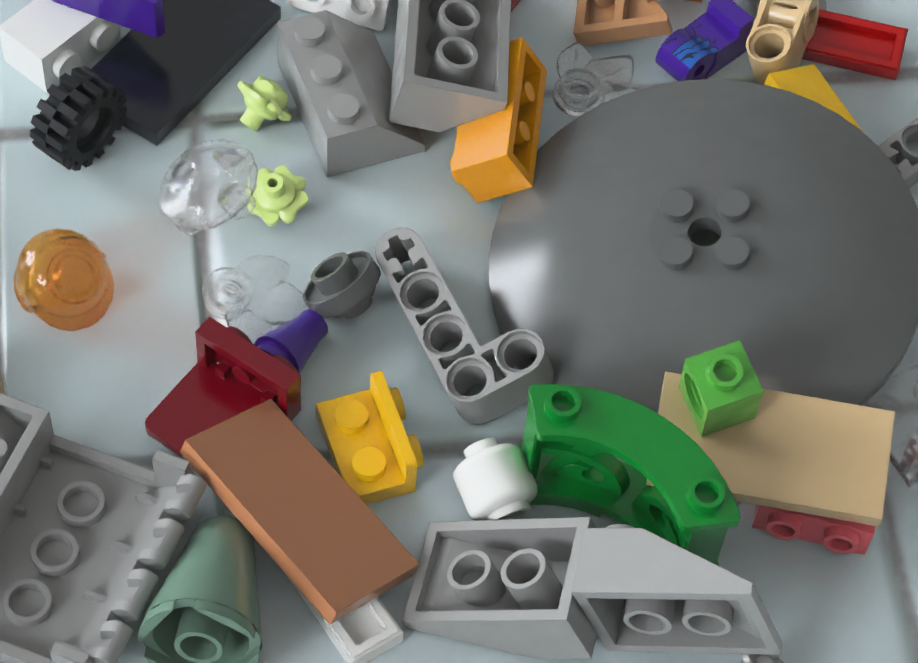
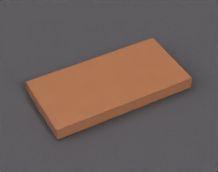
M272 399L185 440L180 450L181 455L190 462L195 471L330 625L412 577L420 565Z

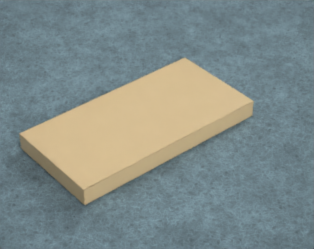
M665 371L658 414L680 428L700 446L725 479L736 501L879 527L883 518L895 411L763 389L764 392L754 419L701 437L679 388L682 374ZM648 479L646 480V485L654 486L652 482Z

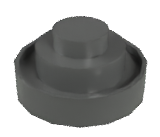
M365 251L334 254L322 261L313 270L310 277L311 281L306 286L302 295L303 300L310 310L320 314L323 319L331 317L353 319L358 317L372 304L373 300L371 297L381 276L380 268L371 255Z

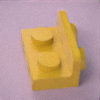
M382 370L370 374V389L316 403V417L335 470L366 505L415 492L417 469L424 466L421 446L415 434L407 436L402 424L406 414L401 394L397 387L389 389Z

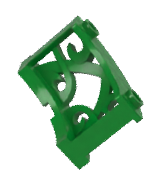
M534 384L529 387V404L522 445L518 446L521 448L526 458L528 470L533 474L537 484L538 492L536 497L530 502V505L562 506L583 511L598 518L602 513L618 524L643 528L719 566L718 557L728 528L738 526L741 515L725 479L713 461L696 442L660 414L616 394L576 385ZM648 479L654 486L646 485V480Z

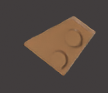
M577 0L573 34L579 47L670 35L673 32L669 17L665 10H662L657 0Z

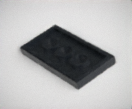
M163 0L164 35L155 38L131 29L91 70L121 89L123 94L126 95L127 102L123 105L127 107V113L119 118L124 122L123 126L158 146L281 19V6L270 0Z

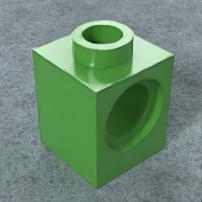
M740 340L685 359L679 388L701 437L756 417L764 391Z

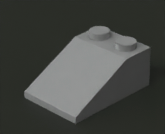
M591 517L429 522L418 561L420 565L414 575L402 623L409 629L536 659H592L597 633L574 598L571 590L584 528L597 527Z
M612 524L607 528H584L571 593L608 651L782 655L783 642L752 582L643 528H634L626 524Z

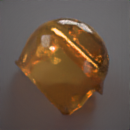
M55 228L38 233L24 245L18 258L13 283L14 292L19 304L26 312L36 313L48 325L60 330L75 331L94 325L105 315L113 299V276L105 259L106 255L87 236L71 229Z

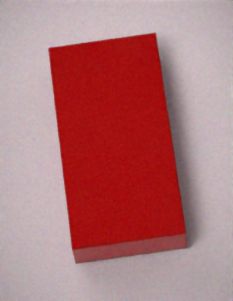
M819 9L815 32L806 46L802 59L896 80L900 70L908 29Z

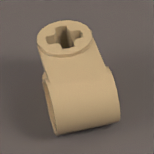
M760 0L756 19L746 41V50L753 77L758 84H764L769 73L799 67L806 46L816 29L819 16V0ZM778 55V56H776V57H774V58L767 59V57H769V56Z

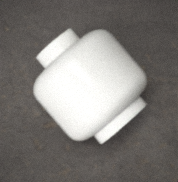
M491 437L477 441L463 451L466 459L456 467L453 477L471 519L475 521L520 519L531 512L530 502L536 497L538 489L533 474L528 470L526 458L519 446L510 443L497 444L496 439Z

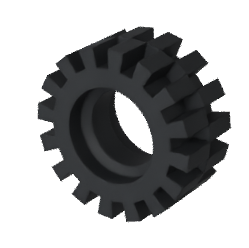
M76 67L72 69L71 75L67 73L59 77L60 85L56 87L52 84L47 89L50 96L46 101L40 99L37 108L41 112L40 114L33 115L31 124L35 126L30 130V137L34 139L32 141L33 145L68 170L72 169L74 171L80 170L82 165L87 168L92 165L93 156L100 158L105 153L103 147L106 143L110 146L116 139L112 134L115 130H121L124 123L119 118L127 113V107L123 105L127 102V97L123 94V91L88 67H83V69Z

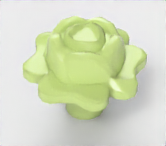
M260 75L253 84L243 81L238 83L237 86L244 95V102L248 107L240 118V121L257 132L265 119L291 120L292 116L286 108L289 94L272 79L266 80L265 76Z
M284 165L275 168L273 173L267 168L260 169L255 181L244 189L246 198L249 199L246 206L248 213L260 216L268 226H275L279 219L287 224L294 222L297 212L309 202L308 195L303 191L306 188V180L303 177L293 175Z

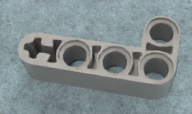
M395 228L387 231L380 237L375 248L377 262L454 407L463 420L471 424L491 422L529 401L528 391L531 385L552 384L554 369L542 339L535 332L528 329L512 330L480 346L421 237L409 228ZM410 260L416 271L406 275L401 264ZM437 299L430 307L419 308L426 300ZM453 341H461L454 350L441 352L446 344ZM535 358L534 363L528 368L522 370L513 369L520 360ZM485 384L484 389L479 394L464 396L471 386Z

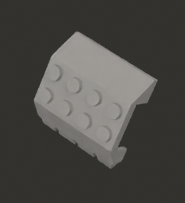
M0 393L1 662L117 663L133 632L125 622L139 620L159 581L158 576L152 571L165 569L185 530L184 526L178 521L191 518L207 487V483L191 470L189 461L157 450L152 458L153 470L144 468L54 435L49 410Z

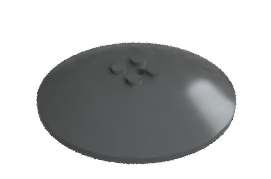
M685 80L650 86L604 102L580 115L559 130L537 151L533 187L506 195L494 226L489 252V288L494 316L500 335L516 329H528L535 332L542 339L554 369L552 384L576 385L602 390L637 402L658 413L665 371L682 374L686 358L738 340L741 341L763 389L864 406L884 386L899 366L918 327V207L901 174L880 147L855 125L815 101L790 91L738 80ZM708 229L716 232L720 239L713 245L699 246L693 243L690 237L699 230ZM535 358L522 359L516 366L520 370L528 368L534 363Z

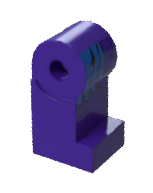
M711 0L708 2L707 11L684 29H678L667 37L657 52L655 62L677 81L708 79L747 51L746 41L751 32L754 18L732 0Z

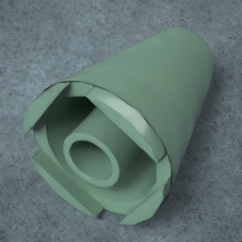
M229 515L212 516L199 522L141 620L138 642L142 640L146 646L144 657L149 663L259 662L262 639L254 537L237 518Z

